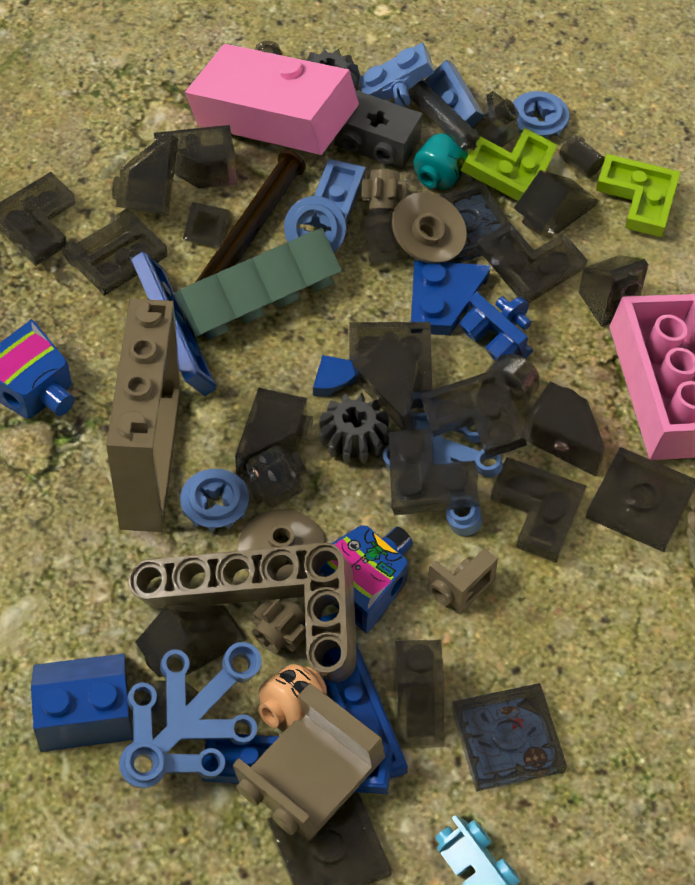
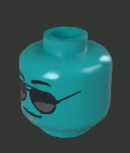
M442 133L430 137L416 153L413 160L414 170L419 181L428 188L448 190L453 187L464 174L460 170L468 156L467 147L460 138L452 134Z

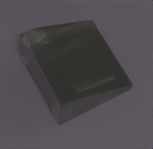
M192 202L183 240L219 248L226 238L234 214L227 209Z

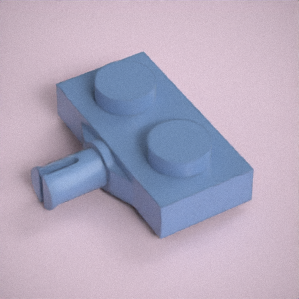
M422 42L413 48L402 50L397 57L388 62L370 68L359 79L361 91L383 100L394 98L395 104L405 107V102L409 106L411 102L408 93L409 89L419 81L435 73L430 52Z

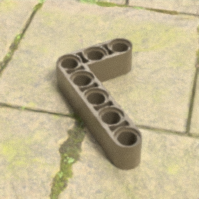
M331 543L148 559L139 562L130 572L128 582L131 591L153 609L163 610L262 601L266 598L273 600L281 599L282 597H305L306 655L309 664L321 677L329 682L337 683L349 678L356 668L353 570L351 564L339 548ZM331 560L338 561V567L332 575L327 577L319 575L323 564ZM288 564L294 566L290 577L286 580L276 581V574L281 567ZM249 569V576L246 581L239 585H233L232 582L235 574L239 570ZM199 573H205V580L198 588L190 589L192 578ZM156 577H162L159 588L154 592L147 593L150 581ZM331 604H339V613L333 620L321 621V614L324 608ZM340 648L341 658L333 666L324 667L322 661L325 653L330 649Z

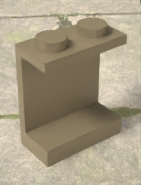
M311 683L297 696L305 716L300 720L294 721L251 767L240 758L233 764L239 781L236 786L238 791L253 805L258 806L262 802L273 811L271 817L285 832L293 835L297 831L308 841L317 834L385 758L381 737Z

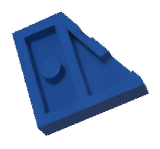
M414 260L410 333L451 335L459 323L460 315L467 312L470 307L468 299L478 291L482 284H486L489 280L490 265L449 262L430 264Z

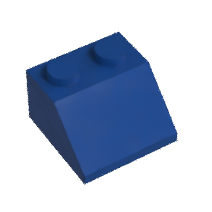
M125 654L35 664L33 666L31 680L33 729L40 752L133 740L130 707L127 702L129 693Z

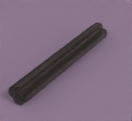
M424 80L419 81L409 89L410 99L461 150L467 151L471 149L474 151L478 147L476 143L480 139L479 134Z

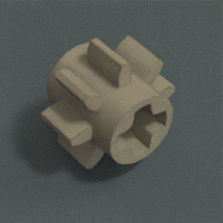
M386 169L372 170L371 180H362L361 201H369V210L372 212L393 213L398 203L407 196L408 182L400 181V172Z
M282 597L279 601L275 600L274 603L266 598L252 613L256 618L253 621L256 626L252 630V634L264 648L272 653H278L280 649L284 650L285 648L293 653L306 638V635L303 633L306 630V627L303 626L305 623V613L288 598Z

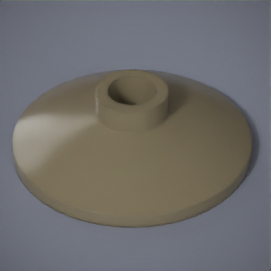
M416 192L404 197L394 209L392 215L394 236L399 245L410 256L425 263L441 264L451 261L462 251L467 238L466 225L457 208L445 198L429 192Z
M274 509L257 515L247 523L239 538L238 551L325 543L318 525L305 514L290 509ZM284 537L289 540L285 543H278L274 539ZM288 564L281 567L276 574V581L286 580L290 577L294 566Z

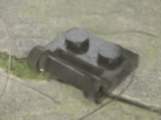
M127 208L118 213L116 220L78 243L72 241L62 247V252L67 262L72 267H77L104 296L138 275L131 259L139 253L148 254L157 263L168 257L167 246ZM123 233H126V234L122 235L121 237L117 238L116 240L112 241V242L109 243L108 245L104 246L103 248L99 249L98 251L94 252V253L91 254L90 256H88V254L92 253L93 251L97 250V249L100 248L101 246H103V245H105L106 243L110 242L111 240L115 239V238L118 237L119 235H121V234H123Z

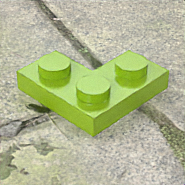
M527 128L523 129L512 152L478 135L460 171L528 206L558 145Z
M606 153L596 191L632 200L625 224L626 229L663 237L681 172Z

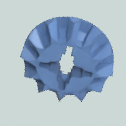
M533 91L522 94L513 101L510 107V123L516 126L517 133H522L523 129L527 128L548 139L550 135L560 136L562 129L568 125L569 110L566 104L559 97L547 92ZM534 110L537 111L541 118H545L544 122H540L537 117H533Z
M309 196L297 201L289 209L284 222V233L287 242L312 232L306 230V228H300V224L305 225L313 222L318 210L320 223L326 225V227H331V230H327L324 233L333 252L340 248L347 228L344 218L345 214L335 202L321 196Z
M207 469L198 472L189 478L182 488L180 502L183 515L192 521L195 528L203 526L207 527L211 532L216 528L224 526L230 529L235 521L244 519L245 511L249 505L248 488L239 476L224 469ZM223 493V506L215 504L207 510V497L215 499Z

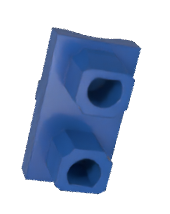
M477 291L468 299L472 309L465 315L459 325L464 334L476 343L491 329L497 336L485 349L490 357L501 367L514 359L518 354L525 360L533 352L532 348L527 345L528 337L515 326L518 325L523 330H526L532 323L525 316L529 308V303L525 299L517 297L509 302L504 296L500 297L495 305L502 310L501 313Z

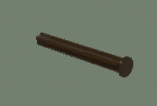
M289 150L280 152L277 165L195 282L237 264L297 175H302L306 170V164L298 154Z

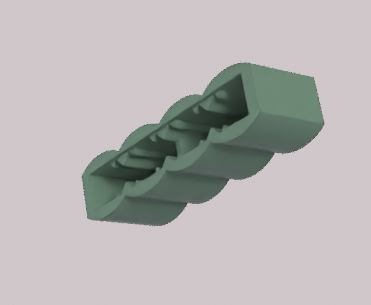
M319 228L186 286L174 293L194 337L205 334L207 340H211L230 331L227 323L241 318L244 325L264 316L263 307L276 302L278 309L299 300L298 291L311 287L312 292L315 293L335 284L332 276L340 273L342 270L323 228Z

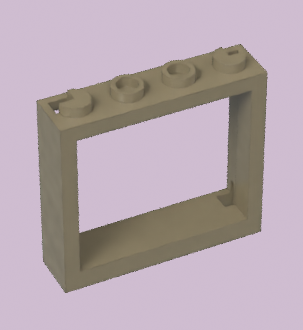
M129 298L106 443L120 530L163 532L182 392L173 301ZM161 395H173L172 398L161 397Z

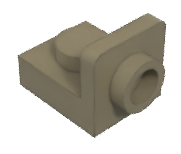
M484 548L475 558L468 557L464 559L456 568L454 574L435 561L429 567L427 586L431 595L440 604L450 605L460 614L495 581L498 558Z

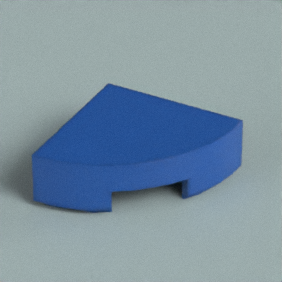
M322 355L313 386V396L334 395L335 391L341 390L348 385L352 386L361 375L362 362Z

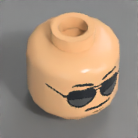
M291 664L285 666L264 681L258 692L259 713L263 721L272 728L285 731L294 721L302 719L305 714L300 707L297 696L309 683L326 695L327 688L322 677L310 667Z

